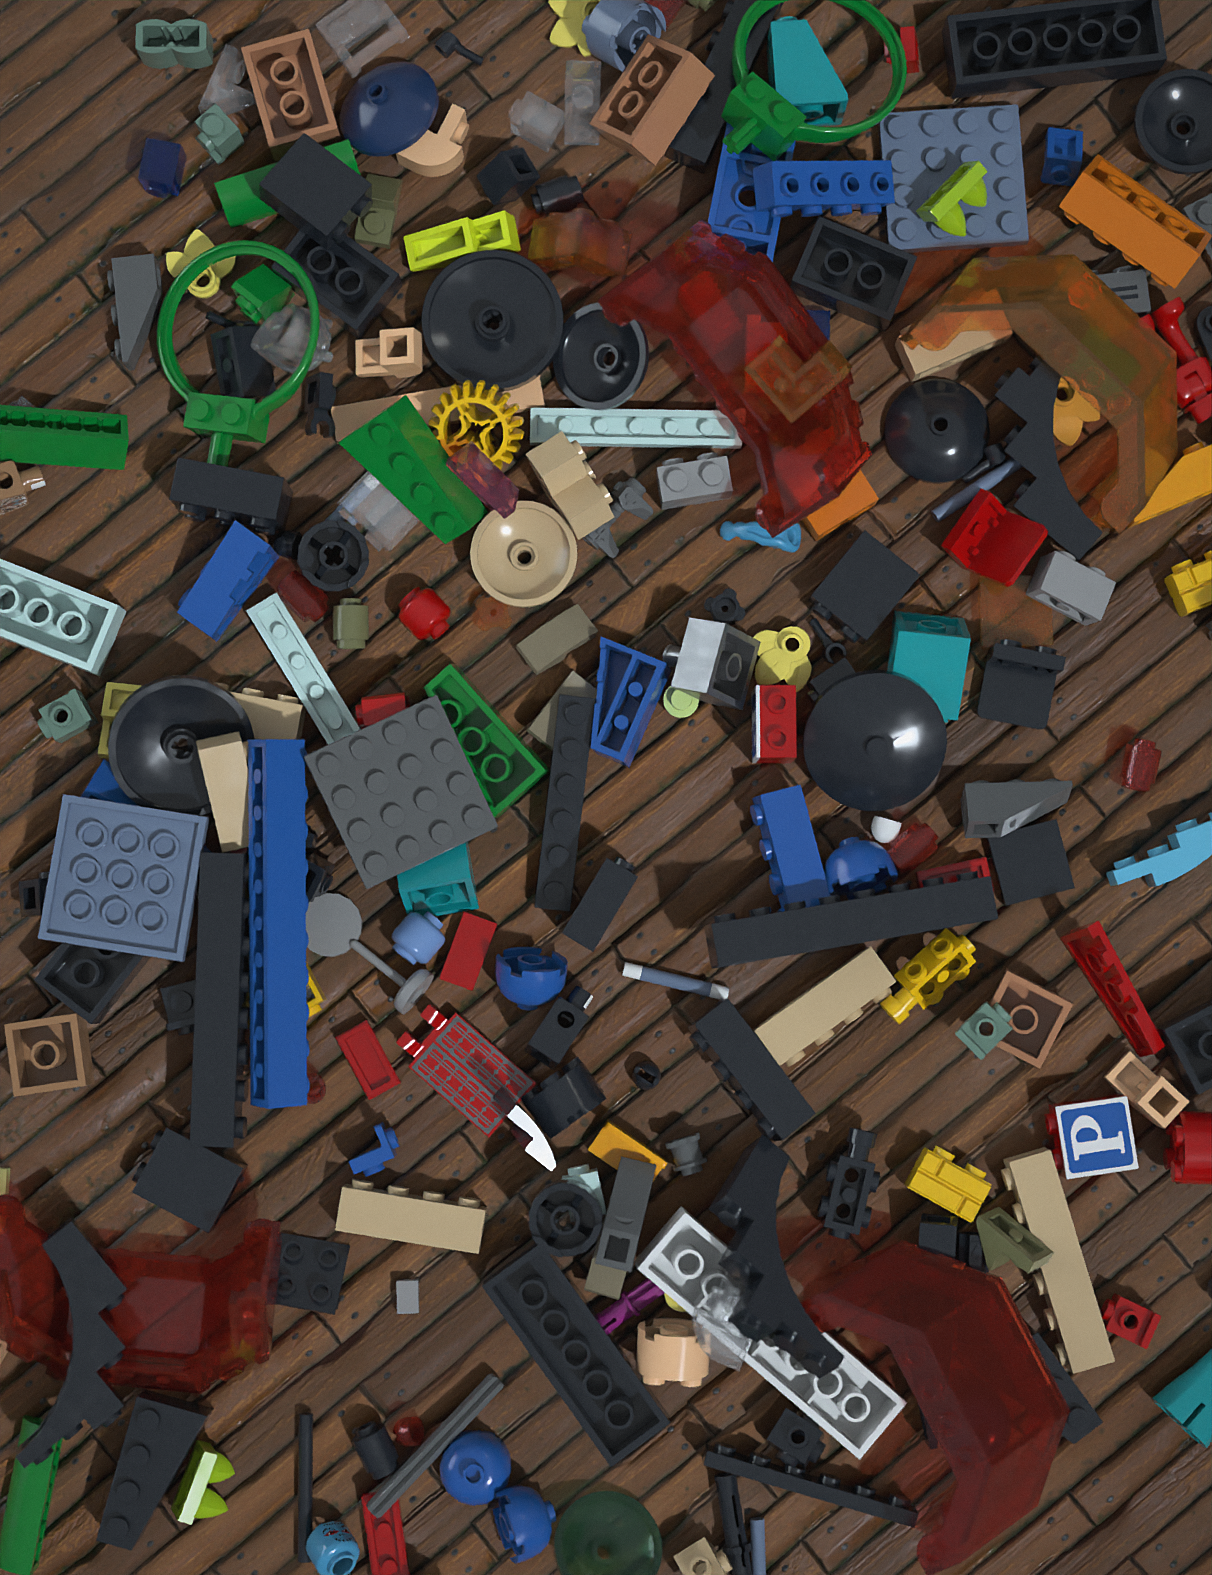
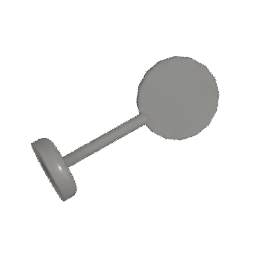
M326 893L320 897H315L313 902H309L306 912L309 950L320 956L336 957L347 953L353 948L401 987L394 999V1007L401 1014L407 1013L421 999L432 983L434 975L426 969H420L406 980L358 942L362 931V918L359 909L350 899L340 894Z

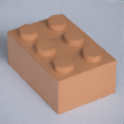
M309 29L241 47L268 145L275 161L280 160L303 133L307 134L322 147L341 142Z
M648 34L589 124L614 146L656 166L701 96L706 92L715 75L691 52Z

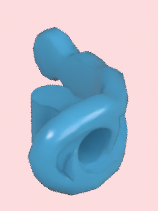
M784 518L771 522L753 521L749 523L736 522L735 524L725 521L721 525L720 536L726 541L739 537L742 540L755 541L762 546H769L770 548L793 553L800 547L801 528L795 520Z

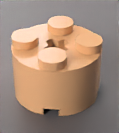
M681 1318L653 1319V1326L645 1327V1321L640 1322L637 1335L636 1371L643 1375V1382L650 1385H662L665 1383V1380L679 1381L680 1385L686 1387L701 1386L702 1378L706 1377L709 1371L711 1332L705 1326H703V1330L694 1328V1321Z

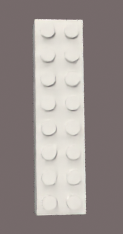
M681 1206L636 1258L634 1263L637 1269L858 1459H861L907 1402L894 1388L812 1318L811 1320L823 1336L845 1356L839 1368L821 1379L807 1372L802 1367V1364L786 1351L779 1349L768 1336L758 1343L743 1336L738 1328L728 1321V1318L746 1287L741 1282L734 1280L718 1264L728 1246Z

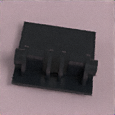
M279 1233L263 1302L335 1315L339 1307V1294L350 1245Z

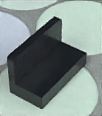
M231 326L210 334L221 396L259 398L266 397L276 390L266 330L263 326Z

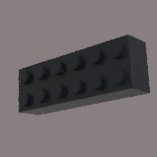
M1075 0L947 16L942 30L951 99L1156 75L1167 60L1159 0Z
M534 1243L483 1281L482 1288L610 1467L670 1424V1417L650 1387L643 1382L642 1376L636 1371V1368L611 1333L606 1330V1326H603L594 1309L556 1256L544 1252Z

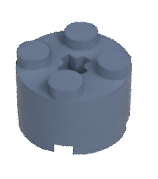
M600 0L592 13L586 16L582 23V32L586 35L587 47L591 54L621 72H624L648 34L660 39L661 30L666 32V20L663 13L657 7L644 0Z

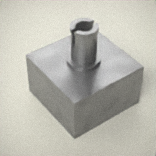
M689 617L682 647L669 644L663 652V662L667 663L669 667H676L671 687L708 704L743 710L761 642L726 623Z

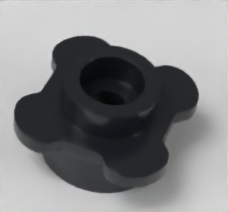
M730 588L725 589L723 594L715 598H707L704 603L705 610L711 613L715 622L729 624L735 620L741 621L746 614L745 609L740 607L736 599L737 593ZM723 606H727L728 611L723 612L721 608Z

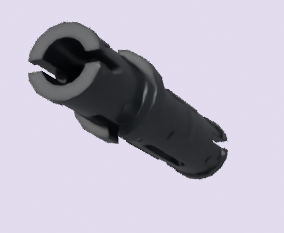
M728 1472L714 1475L725 1539L722 1549L733 1567L730 1575H752L749 1551L752 1550L751 1542L747 1541L737 1475Z

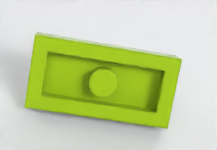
M980 161L964 162L916 212L924 222H934L949 234L966 236V221L958 201L961 199L963 202L976 207L986 206L987 190L982 177L988 171Z
M196 1440L171 1506V1510L179 1522L192 1525L194 1518L215 1517L228 1511V1507L221 1496L206 1486L207 1483L221 1482L235 1474V1471L230 1461L224 1455L216 1452L210 1443Z

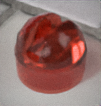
M309 1073L307 1076L310 1084L316 1081L320 1083V1085L310 1088L307 1094V1103L315 1104L324 1098L326 1083L320 1075Z
M417 1416L399 1419L393 1428V1434L397 1435L395 1441L401 1446H419L424 1438V1427L421 1419Z

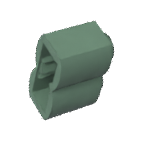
M149 19L136 24V50L146 66L164 69L180 64L187 68L198 69L213 64V38L206 23L195 19H183L170 24L163 20Z

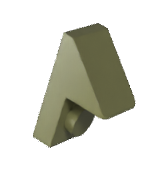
M367 174L366 180L372 184L373 204L362 218L358 217L354 239L359 244L390 249L403 181L396 178Z
M1000 1207L980 1215L976 1220L986 1264L990 1271L1011 1259L1017 1267L1030 1273L1047 1264L1054 1253Z

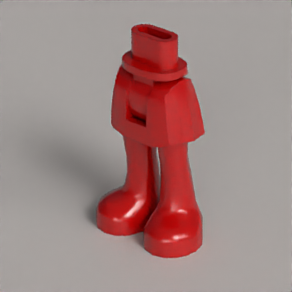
M1177 297L1153 313L1133 322L1124 328L1122 333L1127 340L1140 345L1163 378L1157 384L1161 392L1176 406L1183 409L1185 414L1190 411L1198 425L1212 417V393H1210L1212 392V370L1207 358L1198 357L1181 331L1178 319L1185 307L1182 299ZM1155 327L1174 352L1180 363L1179 367L1174 365L1156 335Z

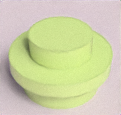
M670 686L664 694L663 703L670 715L677 718H685L695 712L699 699Z

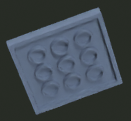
M1018 104L892 112L878 123L881 160H891L895 197L894 204L884 207L888 245L912 253L1028 244L1029 233ZM980 161L988 171L982 177L987 190V202L984 207H976L963 202L961 199L958 201L966 221V236L952 235L942 230L934 222H924L916 210L964 162Z
M63 794L38 939L185 962L200 875V853L204 852L209 818Z

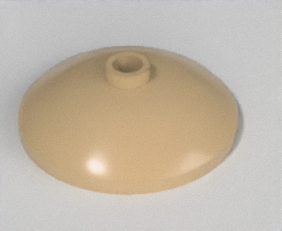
M534 501L510 502L491 511L478 525L471 543V565L477 581L491 597L509 606L521 608L534 607L554 599L569 584L577 564L576 540L566 520L552 508ZM521 553H529L531 561L527 564L520 563L518 556Z

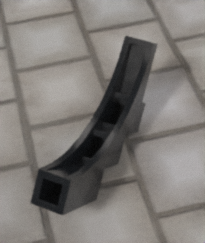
M1076 320L1072 326L1065 322L1052 338L1057 342L1048 354L1042 350L1028 366L1033 370L1030 376L1019 367L1014 373L1007 369L994 386L999 389L995 397L1027 423L1023 428L1017 424L1003 441L1008 446L1004 452L1036 477L1032 483L1026 479L1015 491L1013 496L1017 501L1013 506L1030 520L1044 525L1048 530L1049 536L1080 560L1103 532L1083 513L1068 490L1058 465L1053 438L1054 403L1059 381L1072 351L1088 329L1080 321Z
M761 1135L744 1149L709 1207V1210L718 1216L723 1224L736 1231L718 1264L734 1280L741 1282L746 1287L728 1321L736 1326L743 1336L753 1340L755 1343L768 1336L779 1349L786 1351L802 1364V1367L807 1372L821 1379L839 1368L845 1356L823 1336L805 1312L790 1284L781 1258L776 1231V1202L781 1178L790 1160V1156L767 1137Z
M72 1217L42 1240V1247L58 1269L68 1294L73 1320V1349L67 1376L55 1404L39 1427L16 1449L15 1457L24 1468L32 1462L37 1466L53 1453L52 1446L62 1437L66 1441L71 1439L83 1428L81 1422L84 1419L93 1430L101 1424L107 1427L122 1414L120 1408L124 1406L122 1396L99 1369L102 1366L109 1369L124 1356L121 1351L125 1348V1341L101 1313V1310L106 1308L107 1311H111L125 1299L123 1292L127 1290V1284Z

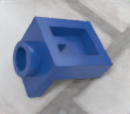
M1048 127L1045 140V163L1041 173L1042 183L1073 186L1075 184L1082 164L1083 131Z

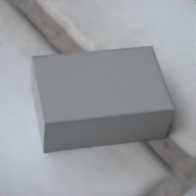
M397 1279V1314L419 1313V1279Z

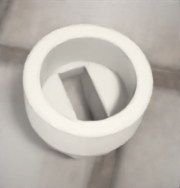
M874 816L871 825L872 834L881 843L892 842L898 836L902 823Z

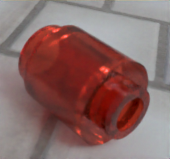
M297 570L288 574L276 588L281 594L280 599L304 623L310 619L313 622L318 621L329 609L326 605L329 597L321 589L311 585Z
M1135 738L1134 744H1126L1119 776L1123 778L1121 787L1135 791L1150 792L1151 784L1154 785L1162 754L1161 750L1155 749L1156 742Z
M913 822L889 844L890 849L887 852L890 854L895 867L902 874H905L909 869L914 871L938 849L935 841L939 837L925 822L921 826Z

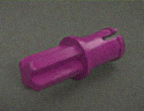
M647 1278L628 1293L626 1291L621 1292L622 1297L603 1311L598 1312L597 1317L603 1326L606 1325V1330L611 1333L633 1315L640 1316V1310L664 1294V1291Z

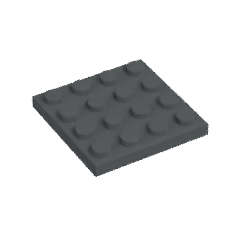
M437 695L303 756L365 889H369L498 827Z

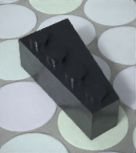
M144 1389L137 1396L96 1541L127 1550H132L135 1547L214 1408Z

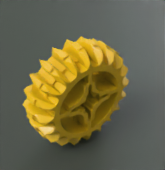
M466 380L463 383L462 389L457 384L452 385L450 394L443 392L440 395L439 400L441 404H435L432 407V412L436 416L431 417L428 421L431 427L436 428L432 433L437 440H440L439 443L446 453L457 462L456 467L460 471L463 466H467L469 476L475 474L477 467H479L480 473L486 476L490 472V466L498 472L503 467L502 461L510 464L514 458L512 453H518L521 445L516 440L524 437V431L516 428L523 424V417L513 416L519 409L518 404L514 403L508 406L506 402L511 395L509 392H506L502 397H499L496 394L499 389L497 384H493L489 391L485 390L486 384L484 380H479L476 389H474L470 380ZM474 403L482 404L492 411L488 413L481 412ZM457 407L460 412L459 419L462 427L452 434L450 416L452 410ZM473 422H475V426L477 423L481 426L485 425L480 434H478V430L476 433L472 430L467 432ZM501 422L503 441L495 449L492 443L494 438L491 434V429ZM471 444L479 453L469 451L461 445Z

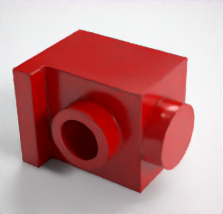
M1116 1293L1113 1294L1112 1299L1108 1298L1105 1300L1100 1310L1105 1330L1145 1349L1148 1348L1162 1317L1153 1310ZM1127 1315H1134L1135 1317L1131 1327H1125L1124 1319Z

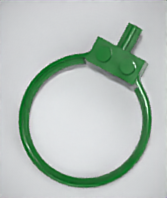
M756 0L742 17L734 39L732 69L736 87L730 92L721 118L734 128L723 139V143L727 145L726 150L730 154L735 152L738 155L745 147L752 143L772 161H776L792 146L795 140L812 143L838 142L861 134L882 121L900 100L907 75L905 51L896 30L889 20L867 0H828L855 11L877 30L888 48L893 75L890 91L885 101L872 115L848 126L821 127L805 123L804 121L807 116L753 71L749 74L746 63V43L752 27L767 10L782 2L789 1Z
M232 241L220 244L201 253L185 266L175 278L165 295L158 317L157 348L160 363L170 384L187 402L183 427L201 436L211 437L207 463L228 467L232 440L256 443L266 442L270 420L269 413L282 406L298 390L309 370L317 346L320 314L316 293L309 277L299 263L290 255L273 245L263 242ZM240 255L262 256L282 265L299 282L306 296L310 314L308 343L298 367L280 388L264 397L262 402L255 403L254 399L200 393L182 371L173 347L172 330L175 313L189 285L213 264L226 258Z

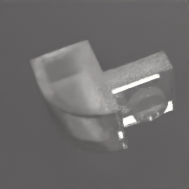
M722 1278L719 1287L714 1285L707 1298L706 1306L710 1308L709 1312L694 1307L692 1328L700 1347L707 1356L720 1364L740 1371L752 1340L743 1336L738 1328L728 1321L740 1289L736 1283Z

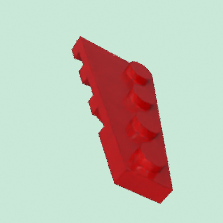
M1099 920L1070 930L1060 937L1138 1056L1153 1055L1164 1048L1165 1045L1161 1039L1159 1029L1148 1015Z

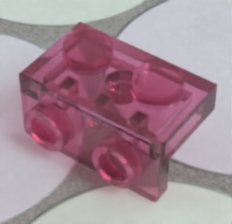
M472 441L447 459L446 466L491 511L495 509L504 519L515 512L519 489Z

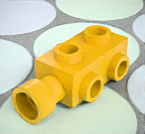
M945 928L894 975V978L902 988L894 996L891 994L880 1003L881 1007L900 1025L910 1016L908 1012L916 1004L923 1010L928 1005L937 1004L942 999L943 992L952 983L967 977L970 971L969 968L976 962L971 955L976 948L963 934L956 937Z

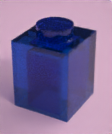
M146 138L138 180L143 188L147 190L148 194L160 198H166L168 194L179 196L187 158L182 145Z

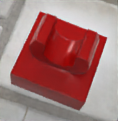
M901 27L900 35L906 56L907 74L919 72V53L915 27ZM884 42V54L887 64H892L888 48Z

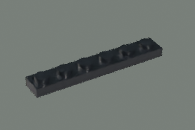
M559 694L534 908L570 911L595 698Z
M716 1442L715 1446L705 1445L702 1456L704 1466L915 1528L919 1513L915 1506L911 1505V1499L894 1493H890L889 1498L875 1494V1488L861 1483H855L854 1487L840 1484L841 1479L837 1476L820 1473V1476L817 1477L807 1474L806 1468L800 1465H796L795 1468L786 1463L784 1467L771 1463L770 1457L757 1452H750V1456L736 1453V1447L727 1443Z

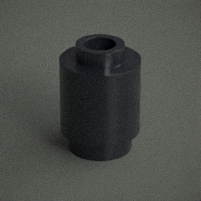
M563 175L534 185L536 193L530 194L536 214L543 213L545 219L577 209L578 204L585 202L576 175L571 177Z
M370 1421L355 1430L357 1435L352 1439V1443L366 1473H371L373 1479H380L399 1468L400 1465L397 1461L399 1454L385 1424L376 1425L375 1421Z

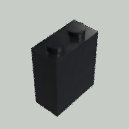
M305 133L302 134L259 183L260 200L327 251L334 242L339 244L345 239L351 229L350 224L357 216L362 218L373 204L372 184Z
M864 530L808 601L813 604L811 610L818 617L826 622L831 619L841 627L838 631L844 638L853 644L859 641L863 645L920 574Z
M618 856L614 862L606 858L562 934L594 952L638 876L633 874L635 866Z
M174 1125L166 1127L165 1131L160 1129L150 1144L149 1149L154 1152L148 1163L142 1162L133 1176L132 1181L137 1184L132 1193L210 1233L219 1222L248 1165L215 1147L190 1146V1134Z

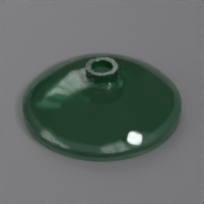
M598 1491L587 1494L568 1507L556 1527L553 1548L555 1561L561 1575H657L662 1560V1539L658 1526L652 1515L642 1504L625 1494L614 1491ZM599 1548L606 1549L609 1554L608 1559L600 1558L597 1550Z

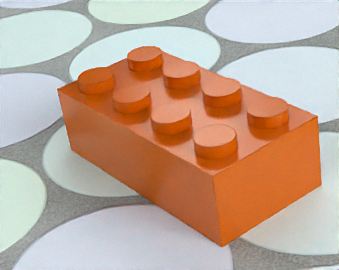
M1099 154L1082 172L1059 205L1069 220L1076 224L1083 223L1093 231V235L1097 240L1106 245H1114L1122 251V256L1128 262L1137 266L1139 264L1151 272L1150 275L1156 282L1163 286L1170 285L1174 289L1199 258L1212 237L1206 230Z

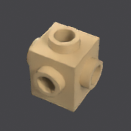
M705 1537L674 1556L683 1573L682 1575H729L728 1572L733 1569L722 1549L716 1552L713 1545Z

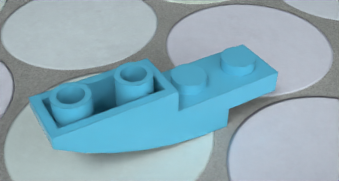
M1212 812L1209 813L1211 820L1198 824L1195 818L1175 825L1177 832L1167 835L1172 849L1169 850L1168 844H1164L1148 850L1149 857L1136 862L1134 856L1114 862L1115 870L1106 872L1110 886L1119 885L1145 876L1148 887H1156L1176 879L1205 861L1212 855Z

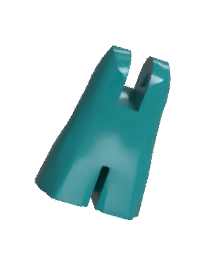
M1212 1349L1152 1398L1159 1408L1204 1448H1207L1212 1441Z

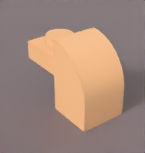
M452 104L438 133L435 134L427 130L416 143L396 153L398 164L428 177L443 176L456 169L464 159L462 146L456 144V142L461 144L469 130L465 109Z
M414 327L380 330V338L355 340L356 375L360 378L389 375L405 378L418 375L423 370L422 334Z
M1127 1051L1103 1077L1119 1093L1127 1096L1128 1103L1160 1128H1166L1189 1103L1165 1078L1156 1076L1130 1051Z

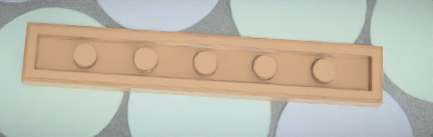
M540 376L517 389L496 393L499 397H502L504 393L509 392L511 396L506 403L508 406L514 403L518 404L519 409L515 413L530 411V408H545ZM451 386L334 406L331 409V413L335 423L336 442L339 444V441L405 395L409 398L427 426L433 428L428 424L429 419L436 416L432 412V407L435 404H441L439 400L440 395L443 392L450 394ZM474 403L481 412L488 413L492 411L482 404ZM457 407L452 410L450 424L461 423L459 419L460 412Z

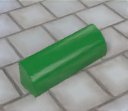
M349 139L324 147L360 175ZM277 163L214 183L231 229L278 214L260 200L259 183Z
M0 405V461L124 470L129 442L127 415Z
M23 1416L17 1448L39 1427L44 1420L43 1418ZM63 1437L52 1446L53 1453L37 1466L32 1462L24 1468L15 1457L0 1532V1568L18 1575H32L39 1566Z

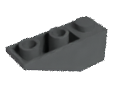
M154 253L111 258L113 270L107 272L110 291L115 292L116 304L111 305L112 321L114 326H119L120 339H115L116 357L118 361L122 360L129 371L135 370L164 298L160 263Z
M1055 778L1038 782H1025L1015 779L1001 783H989L984 780L965 783L961 797L965 838L1002 837L1066 804L1073 783L1072 781H1061Z
M621 1157L595 1264L632 1273L655 1174V1164Z

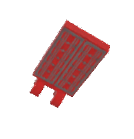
M430 1003L420 1016L434 1027L432 1032L421 1043L406 1030L396 1043L415 1058L408 1067L486 1136L490 1137L507 1118L493 1098L501 1086L520 1103L522 1101L520 1097L529 1092L537 1082L457 1012L448 1019Z

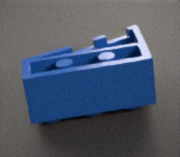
M235 520L210 561L201 570L193 588H189L179 600L178 605L180 608L177 613L217 642L279 559L278 554L268 543Z
M601 637L591 749L597 755L630 768L671 673V669L667 663Z

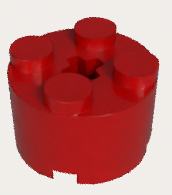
M1180 1111L1165 1128L1166 1135H1170V1148H1164V1168L1171 1171L1172 1182L1177 1184L1212 1185V1111Z

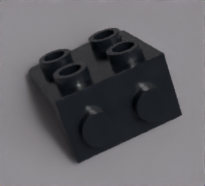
M1001 639L1000 644L994 643L988 648L976 711L977 715L986 720L1042 730L1048 723L1056 676L1064 670L1066 657L1056 655L1057 650L1053 648L1036 646L1034 651L1021 648V642Z

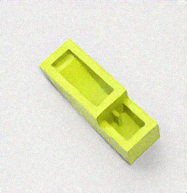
M505 210L474 220L465 217L403 236L409 268L412 272L444 268L455 260L478 251L501 250L511 253L521 251L515 217Z

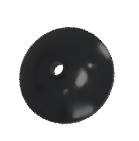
M1194 69L1171 71L1154 80L1139 99L1134 116L1136 138L1145 155L1162 169L1184 175L1203 173L1212 169V75L1207 72ZM1176 126H1184L1187 134L1178 133Z
M600 302L582 307L564 323L561 343L553 359L554 373L561 390L575 404L587 409L608 410L620 406L635 394L644 380L649 363L648 339L639 320L630 311L621 306ZM615 354V361L611 365L610 357Z
M947 379L922 380L904 389L891 404L884 423L885 445L894 463L908 476L921 482L942 484L958 480L977 466L984 456L983 450L987 448L990 437L989 420L981 401L965 386ZM938 420L943 421L946 424V430H936L934 422Z

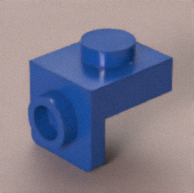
M384 1122L374 1126L381 1146L349 1160L354 1174L363 1171L365 1177L377 1173L385 1169L383 1162L397 1155L395 1148L400 1147L392 1126L386 1128Z

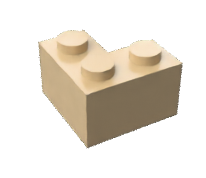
M561 431L526 453L545 495L558 513L566 520L578 540L614 518L609 507V503L613 502V499L603 483L598 486L594 483L593 480L596 479V476L589 464L583 461L587 457L576 440L570 443Z

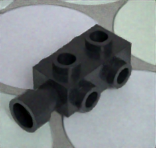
M849 1127L846 1139L849 1142L847 1155L837 1153L836 1161H829L825 1181L831 1183L828 1196H821L817 1217L822 1218L821 1224L829 1228L828 1234L831 1236L849 1240L851 1233L859 1235L861 1227L868 1228L872 1207L866 1206L869 1192L876 1193L880 1179V1172L874 1171L876 1164L868 1161L870 1149L875 1147L877 1133ZM850 1168L856 1169L857 1178L854 1181H847L844 1176L846 1170ZM847 1204L849 1206V1212L846 1216L841 1217L837 1215L836 1209L838 1205Z

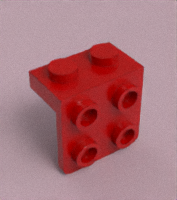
M980 489L941 544V547L961 568L1009 587L1015 583L1048 535V530L1040 523L1007 511L991 492Z

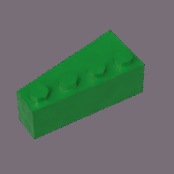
M406 395L338 442L444 544L470 530L488 513Z
M449 664L424 687L429 698L434 695L438 696L494 818L502 815L550 771L549 767L456 664Z

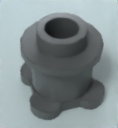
M699 1133L665 1143L666 1149L671 1150L674 1159V1172L681 1170L682 1176H687L703 1170L701 1164L708 1160L707 1157L703 1158L698 1143V1140L701 1138Z

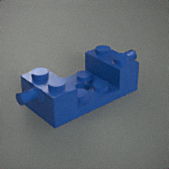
M729 123L726 125L724 138L734 129ZM796 140L776 161H792ZM723 143L699 270L718 273L726 277L723 298L728 299L730 287L732 286L730 300H737L740 280L749 279L768 283L781 217H771V212H757L756 204L748 207L739 201L738 196L741 192L745 190L755 192L753 168L772 161L752 143L745 147L738 155L735 152L730 154L726 150L727 145Z

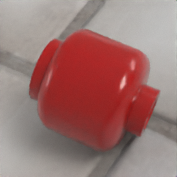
M417 587L408 593L398 605L401 609L399 612L400 622L418 640H424L430 636L436 640L450 627L446 621L450 617L451 608L432 588L421 590Z

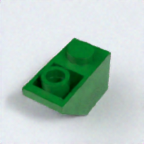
M264 264L244 275L231 286L237 297L235 302L241 307L240 312L254 324L261 321L268 327L295 296L291 285Z

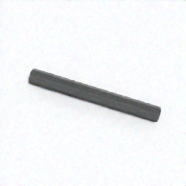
M493 1373L488 1374L367 1502L368 1510L375 1517L380 1518L446 1447L499 1393L504 1385Z

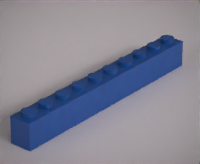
M305 739L248 740L250 1105L266 1109L307 1105V1094L310 1088L307 1076V1057L309 1055L307 1020L309 1018V1007L306 1003V985L309 981V972L306 967V948L308 947L309 937L306 931V912L309 903L306 895L308 861L305 857V840L308 835V826L305 821V803L308 798V791L305 785L306 762L303 757L307 755Z

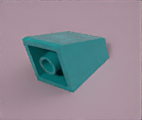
M786 16L771 22L766 46L769 85L807 116L804 121L805 123L815 126L841 125L848 103V93L806 19L797 20L793 16Z
M894 611L888 671L905 675L925 688L937 703L945 723L948 722V719L958 720L971 641L965 619Z
M468 841L397 875L399 892L407 915L410 912H417L423 916L428 911L434 916L479 909Z

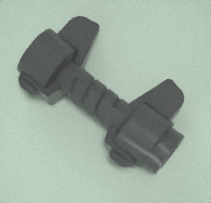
M633 477L624 482L619 481L613 487L614 491L611 495L615 501L610 505V509L614 518L582 538L595 550L600 549L605 555L612 558L616 557L619 549L613 539L610 527L620 517L621 513L626 510L644 520L653 514L652 507L642 499L643 494L647 490Z

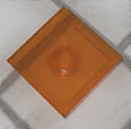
M1033 575L1019 576L1015 583L1009 587L984 577L978 578L981 649H988L994 643L1000 644L1001 639L1021 642V647H1048L1054 645L1052 608L1025 595Z

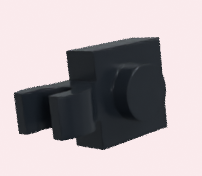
M319 372L306 378L304 413H308V420L305 424V432L308 436L316 434L318 423L323 427V438H330L335 433V423L327 413L328 410L332 409L336 398L333 374Z

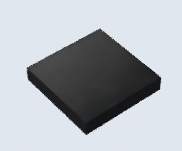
M1057 819L1016 829L1002 837L986 838L1004 906L1075 888Z

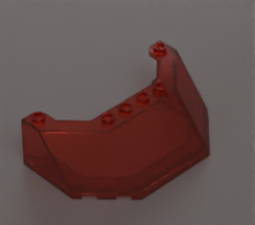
M699 220L609 290L597 302L602 307L603 314L611 323L626 326L634 319L671 339L677 354L685 358L693 369L697 381L706 387L715 399L719 411L729 418L737 429L739 438L742 442L748 444L754 452L763 496L756 503L755 517L758 524L763 529H766L771 537L774 538L839 497L872 454L869 443L866 441L862 442L859 431L864 422L859 402L852 400L849 387L854 384L852 372L770 258L761 252H757L755 255L745 251V244L726 233L720 237L711 232L710 224Z
M8 1194L0 1195V1340L7 1343L6 1350L27 1363L33 1359L47 1367L45 1374L55 1380L65 1381L73 1349V1320L68 1294L58 1269L42 1247V1240L49 1234L26 1219L25 1208L16 1197ZM260 1218L247 1223L243 1233L244 1241L212 1258H202L197 1255H169L163 1252H137L124 1248H98L127 1284V1290L123 1292L125 1299L111 1311H107L106 1308L101 1310V1313L125 1341V1348L121 1351L124 1356L109 1369H106L104 1366L99 1369L108 1381L114 1386L200 1394L208 1390L211 1382L219 1378L227 1381L243 1373L245 1366L252 1362L260 1365L268 1361L271 1354L282 1246L281 1222Z
M901 1240L809 1282L798 1295V1299L821 1333L840 1326L889 1345L958 1480L953 1499L941 1503L939 1507L943 1517L942 1525L933 1526L932 1531L925 1534L919 1540L916 1548L917 1558L925 1574L933 1575L960 1564L1038 1506L1070 1408L1001 1276L990 1272H981L965 1266L966 1263L940 1253L938 1255L917 1248L916 1244Z

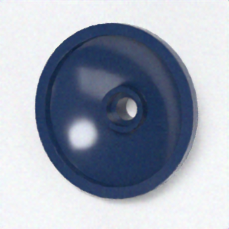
M409 62L387 63L370 70L356 81L343 101L340 111V127L346 140L349 139L350 145L356 151L368 156H388L407 149L426 133L436 116L439 104L437 86L426 70Z

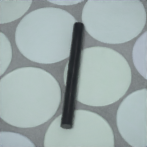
M304 1412L299 1413L298 1562L309 1563L312 1561L306 1552V1543L313 1529V1413Z

